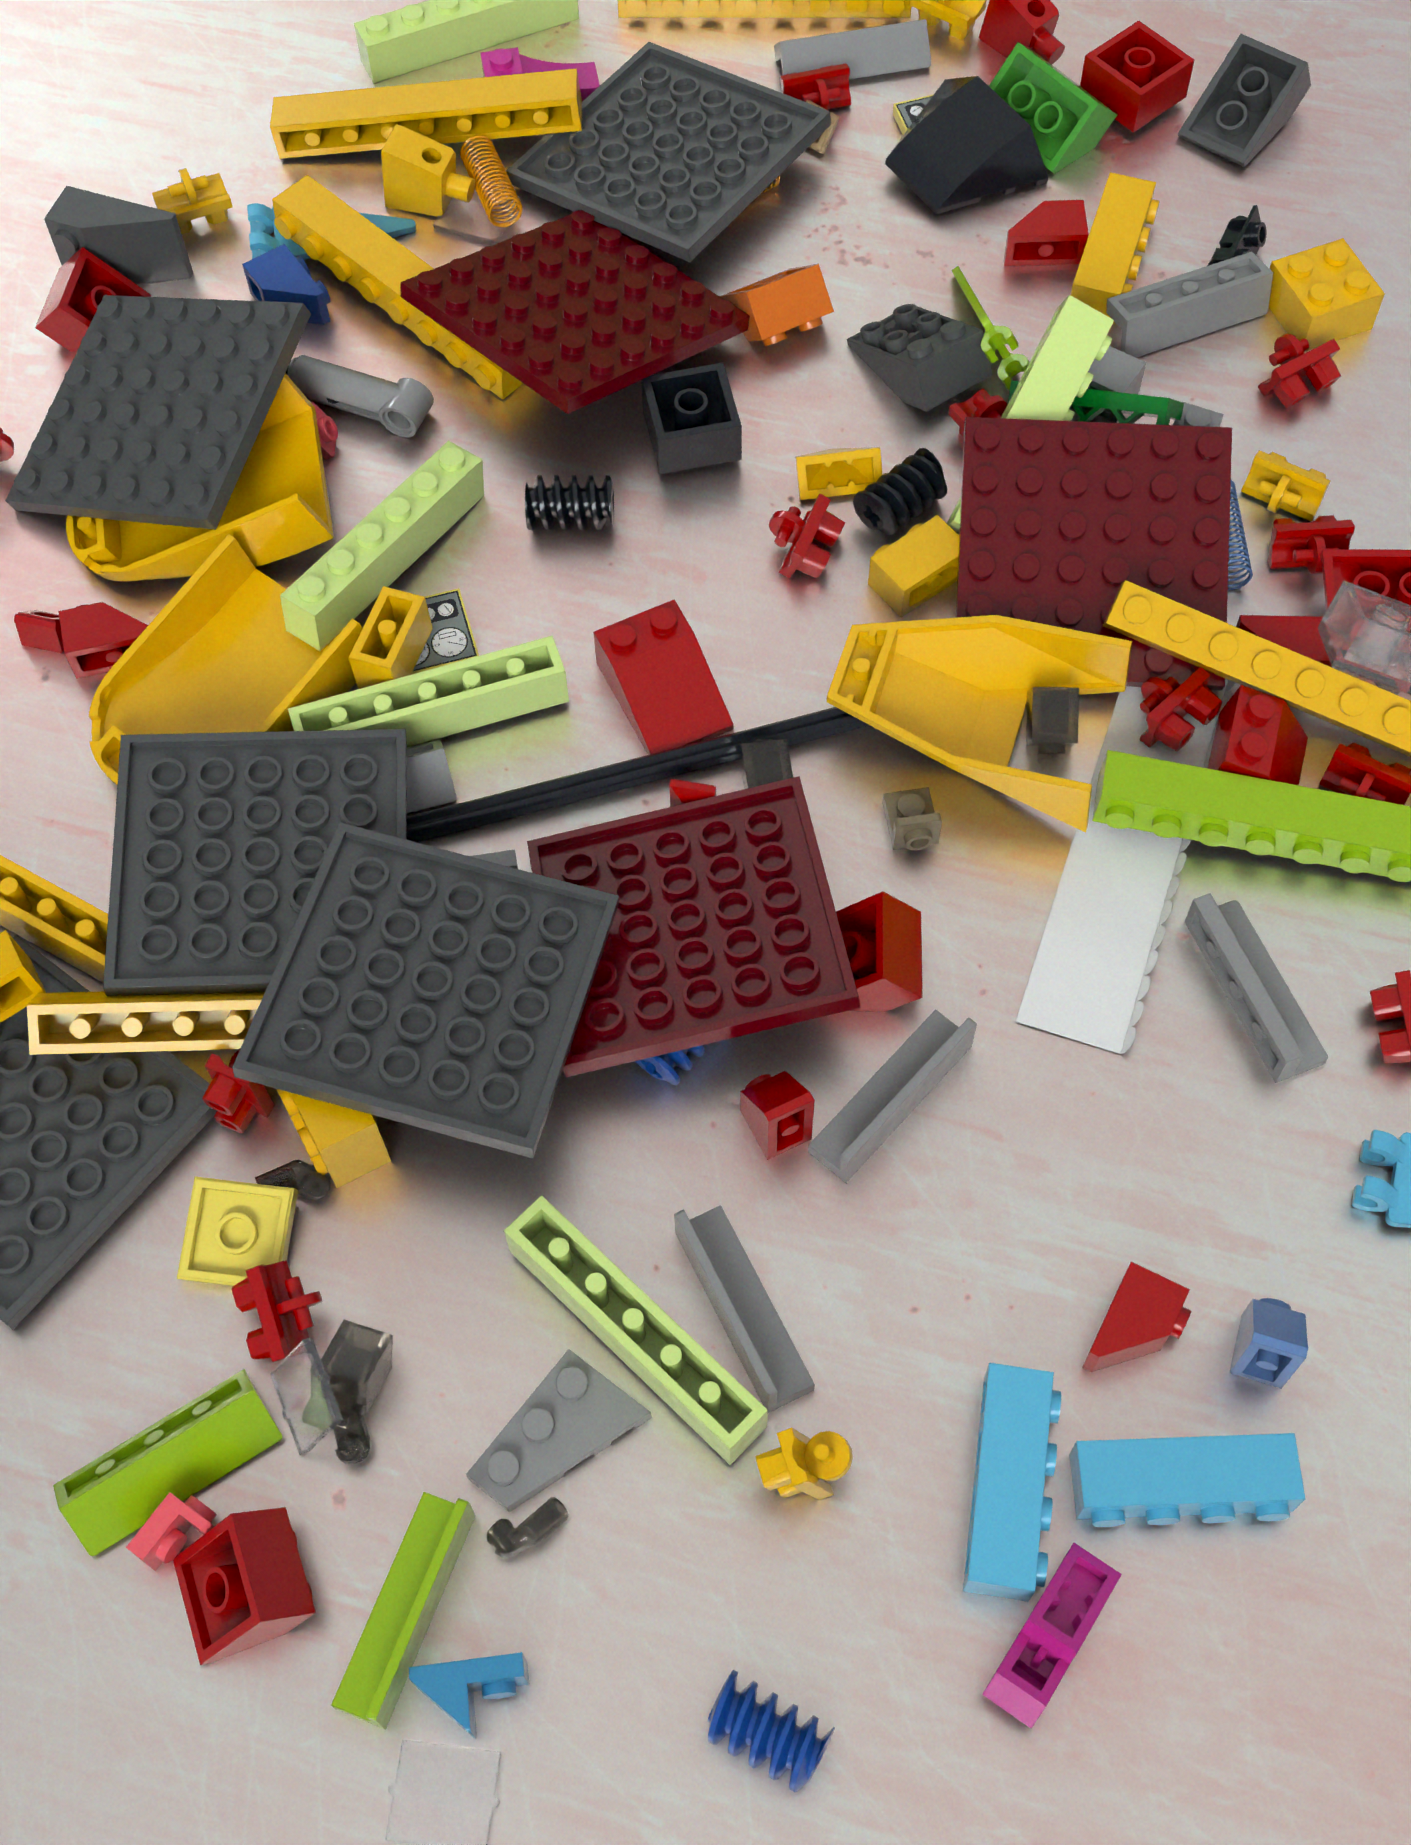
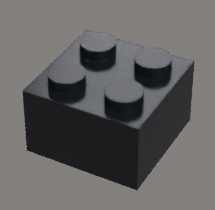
M724 363L654 374L641 380L643 413L659 474L742 460V425Z

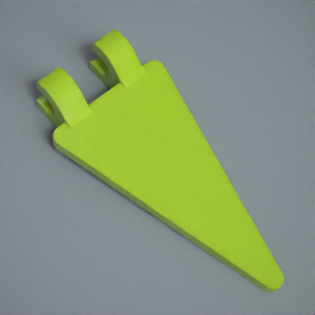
M959 266L951 271L985 328L981 349L991 363L999 360L995 354L996 350L999 351L1002 360L997 372L998 377L1005 388L1010 391L1013 376L1020 372H1025L1029 360L1023 354H1013L1008 351L1005 344H1008L1013 351L1018 348V341L1010 328L992 324Z

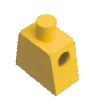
M398 124L394 126L381 150L385 207L440 217L445 214L453 198L469 203L474 194L475 179L456 173L455 151L451 147Z

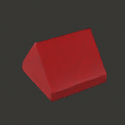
M38 610L15 614L14 622L23 646L63 653L64 648L58 614Z

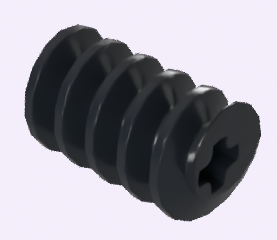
M919 448L914 455L906 457L902 464L895 465L889 473L881 475L877 482L870 483L864 491L856 493L853 498L855 513L867 527L873 530L879 529L886 535H893L898 530V525L905 526L909 523L910 516L918 517L923 512V508H930L935 503V499H942L947 495V485L942 466L932 452L926 448Z
M537 475L534 486L529 487L526 483L525 516L528 530L536 528L539 518H541L545 530L553 528L556 518H558L562 530H569L573 518H575L580 530H586L590 518H592L597 530H603L607 518L610 519L613 528L614 489L610 475L605 476L601 488L597 487L593 475L588 476L584 488H580L576 475H571L567 488H563L559 475H554L550 487L545 486L542 475Z

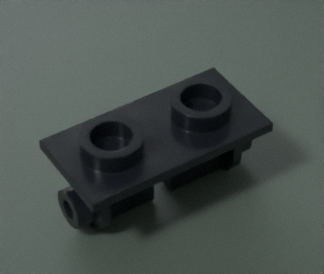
M1253 205L1248 217L1240 215L1228 222L1227 228L1219 242L1220 248H1216L1207 266L1251 251L1256 255L1259 248L1264 246L1267 230L1265 223L1260 220L1257 205Z

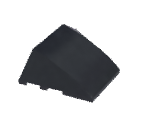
M979 76L945 79L885 161V165L936 214L979 203L981 198L986 195L1000 191L1007 195L1014 193L1015 188L1032 182H1034L1035 186L1046 184L1048 181V175L1031 126Z

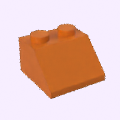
M819 264L790 268L720 296L750 316L748 330L743 332L748 342L763 340L764 346L785 340L787 338L785 331L797 326L800 332L823 324L821 317L834 312Z

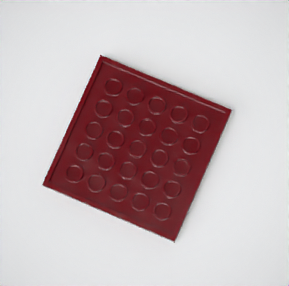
M583 210L574 211L568 216L553 222L544 223L542 226L523 234H516L508 240L484 247L480 251L454 259L450 263L430 271L421 272L415 277L402 281L400 285L401 298L566 414L747 331L750 318L748 314L735 307L730 301L716 295L702 283L677 270L674 265L663 261L649 252L644 246L638 245L621 234L619 230L594 221L595 217Z
M966 417L964 423L956 618L999 615L1132 641L1126 686L1141 687L1150 677H1158L1164 681L1169 677H1174L1180 686L1200 667L1103 627V624L1120 586L1125 580L1227 623L1232 428ZM1207 671L1211 674L1207 688L1222 691L1225 687V678Z
M800 776L527 841L532 873L619 896L618 909L563 1069L566 1077L861 1008Z

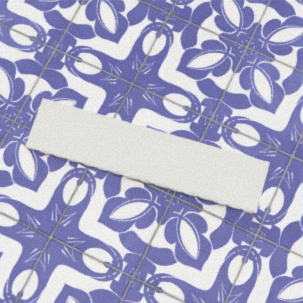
M1226 678L1225 687L1222 691L1211 690L1223 701L1220 711L1233 696L1230 690L1235 685V682ZM1126 686L1125 692H1119L1090 783L1092 784L1088 827L1086 833L1076 828L1015 1021L1118 1054L1127 1052L1136 1038L1137 1031L1132 1026L1138 1022L1144 1010V1003L1140 1000L1147 994L1151 986V977L1148 974L1153 970L1158 961L1159 954L1155 949L1161 944L1165 936L1166 928L1162 924L1171 914L1173 903L1170 899L1176 893L1180 883V879L1176 875L1185 865L1187 855L1183 851L1189 846L1191 840L1179 837L1164 838L1152 832L1131 828L1117 829L1105 823L1092 821L1098 775L1107 750L1208 768L1219 717L1218 713L1211 722L1203 725L1188 713L1183 718L1193 725L1195 730L1185 746L1176 752L1158 740L1149 748L1139 740L1140 736L1148 729L1146 721L1148 714L1144 713L1139 706L1145 699L1141 693V687Z

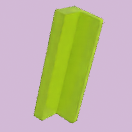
M245 1369L54 1484L58 1508L88 1554L96 1556L141 1528L169 1492L181 1501L186 1500L191 1495L199 1492L282 1439V1434L263 1404L253 1382Z
M423 1492L331 1706L334 1709L386 1730L408 1678L409 1667H412L475 1519L476 1515L468 1501L458 1498L455 1504Z

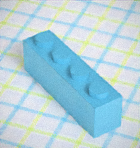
M989 1363L983 1382L963 1582L964 1592L1029 1602L1035 1593L1036 1586H1045L1048 1553L1039 1552L1040 1530L1049 1531L1053 1501L1052 1498L1043 1496L1045 1476H1054L1057 1458V1444L1048 1443L1049 1423H1058L1061 1408V1391L1052 1390L1054 1372Z
M1295 1433L1076 1441L1069 1454L1076 1520L1092 1519V1525L1095 1527L1120 1526L1126 1523L1125 1518L1146 1517L1147 1524L1169 1525L1180 1522V1516L1201 1515L1202 1522L1224 1523L1235 1520V1514L1256 1513V1518L1259 1521H1279L1289 1518L1290 1512H1293L1305 1500Z

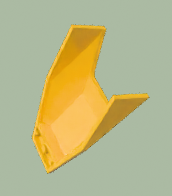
M999 615L854 624L851 626L830 685L827 703L939 763L1086 833L1092 784L1009 767V763L1026 707L1032 699L1125 692L1132 641Z

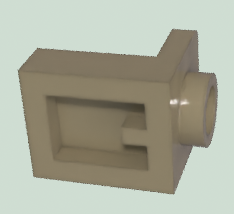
M929 787L883 794L882 804L893 850L905 848L909 850H922L932 844H939L942 820L940 813H935Z

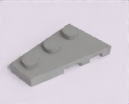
M568 1349L467 1472V1478L504 1509L511 1512L562 1478L566 1471L590 1455H597L612 1445L611 1442L634 1426L637 1428L651 1419V1412Z

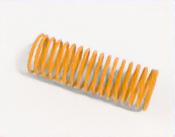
M485 136L469 138L462 145L460 156L469 177L475 179V190L488 219L497 227L511 226L519 220L523 208L493 142ZM476 138H483V139H478V140H476V141L471 142V143L465 148V146H466L471 140L476 139ZM477 142H486V143H479V144H477V145H474L472 148H470V149L468 150V148H469L471 145H473V144H475V143H477ZM478 146H488V147L478 148V149L474 150V151L469 155V153H470L474 148H476V147H478ZM482 149H488V150H490V151H482V152H479V153H477L475 156H473V157L471 158V156H472L474 153H476L477 151H479V150H482ZM483 153H490L489 155H483V156H481V157H478V158L472 163V161H473L478 155H481V154H483ZM488 157L487 159L480 161L478 164H475L480 159ZM507 200H509V202L506 203L504 206L494 207V206H497V205H501V204L505 203ZM512 200H513V203H512L507 209L502 210V211H492V210H499V209L505 208V207L508 206V205L512 202ZM515 204L514 208H513L510 212H508L507 214L495 215V214H500V213H503V212L508 211V210L511 209V208L513 207V205ZM517 208V210L515 211V213H514L513 215H511L510 217H508V218H505V219H497V218H494V217H499V218H501V217L508 216L509 214H511L512 212H514V210ZM518 213V215L516 216V218H514V219H513L512 221H510V222H506V223L496 222V221H506V220H509V219H511L512 217H514V216Z

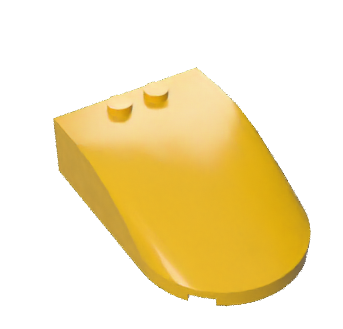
M285 373L216 530L67 515L66 533L73 553L83 564L100 577L113 581L127 582L191 577L228 534L237 540L255 567L298 554L333 539L334 535L315 407Z
M228 534L117 660L99 684L88 716L92 720V741H89L96 762L107 777L117 785L121 735L294 731L288 708L346 693L355 685L356 680L348 657L361 633V625L352 618L343 630L321 651L287 632L280 595L286 589L256 569L237 540Z

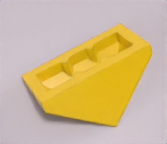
M880 447L827 449L795 457L799 500L816 499L819 494L826 497L856 494L859 491H864L870 483L877 482L882 475Z

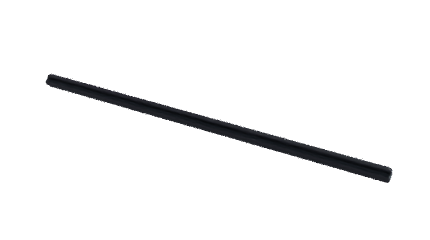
M837 707L408 816L407 840L421 842L870 725Z

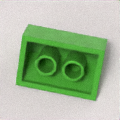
M1017 42L989 85L1031 126L1044 166L1054 174L1093 150L1117 116L1110 108L1039 54L1020 42Z

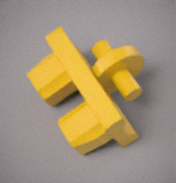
M910 0L909 5L918 9L919 20L926 19L928 26L937 25L940 20H944L949 23L950 35L963 40L973 30L975 20L986 9L987 0Z
M186 168L178 170L181 179L180 183L167 186L168 188L152 193L157 209L176 214L182 235L189 233L193 228L191 220L205 216L208 223L213 225L227 221V209L233 208L231 198L226 191L220 173L191 179Z
M1259 450L1253 459L1250 472L1241 492L1269 503L1268 511L1276 513L1280 508L1312 522L1331 480L1326 479V474L1315 469L1305 470L1288 463L1286 457L1271 452L1267 454Z
M794 1428L777 1433L781 1447L756 1456L761 1479L766 1489L771 1491L777 1488L780 1496L784 1498L804 1492L818 1500L834 1495L831 1485L826 1481H834L843 1477L850 1469L853 1460L852 1448L848 1441L840 1434L825 1431L819 1432L810 1439Z

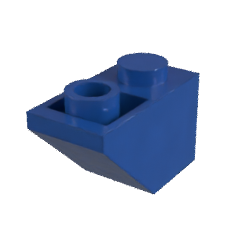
M285 244L242 264L250 294L256 301L303 303L311 313L308 323L325 325L331 322L327 304L331 300L326 287L320 280L315 282L312 279L309 268L301 256L295 257Z

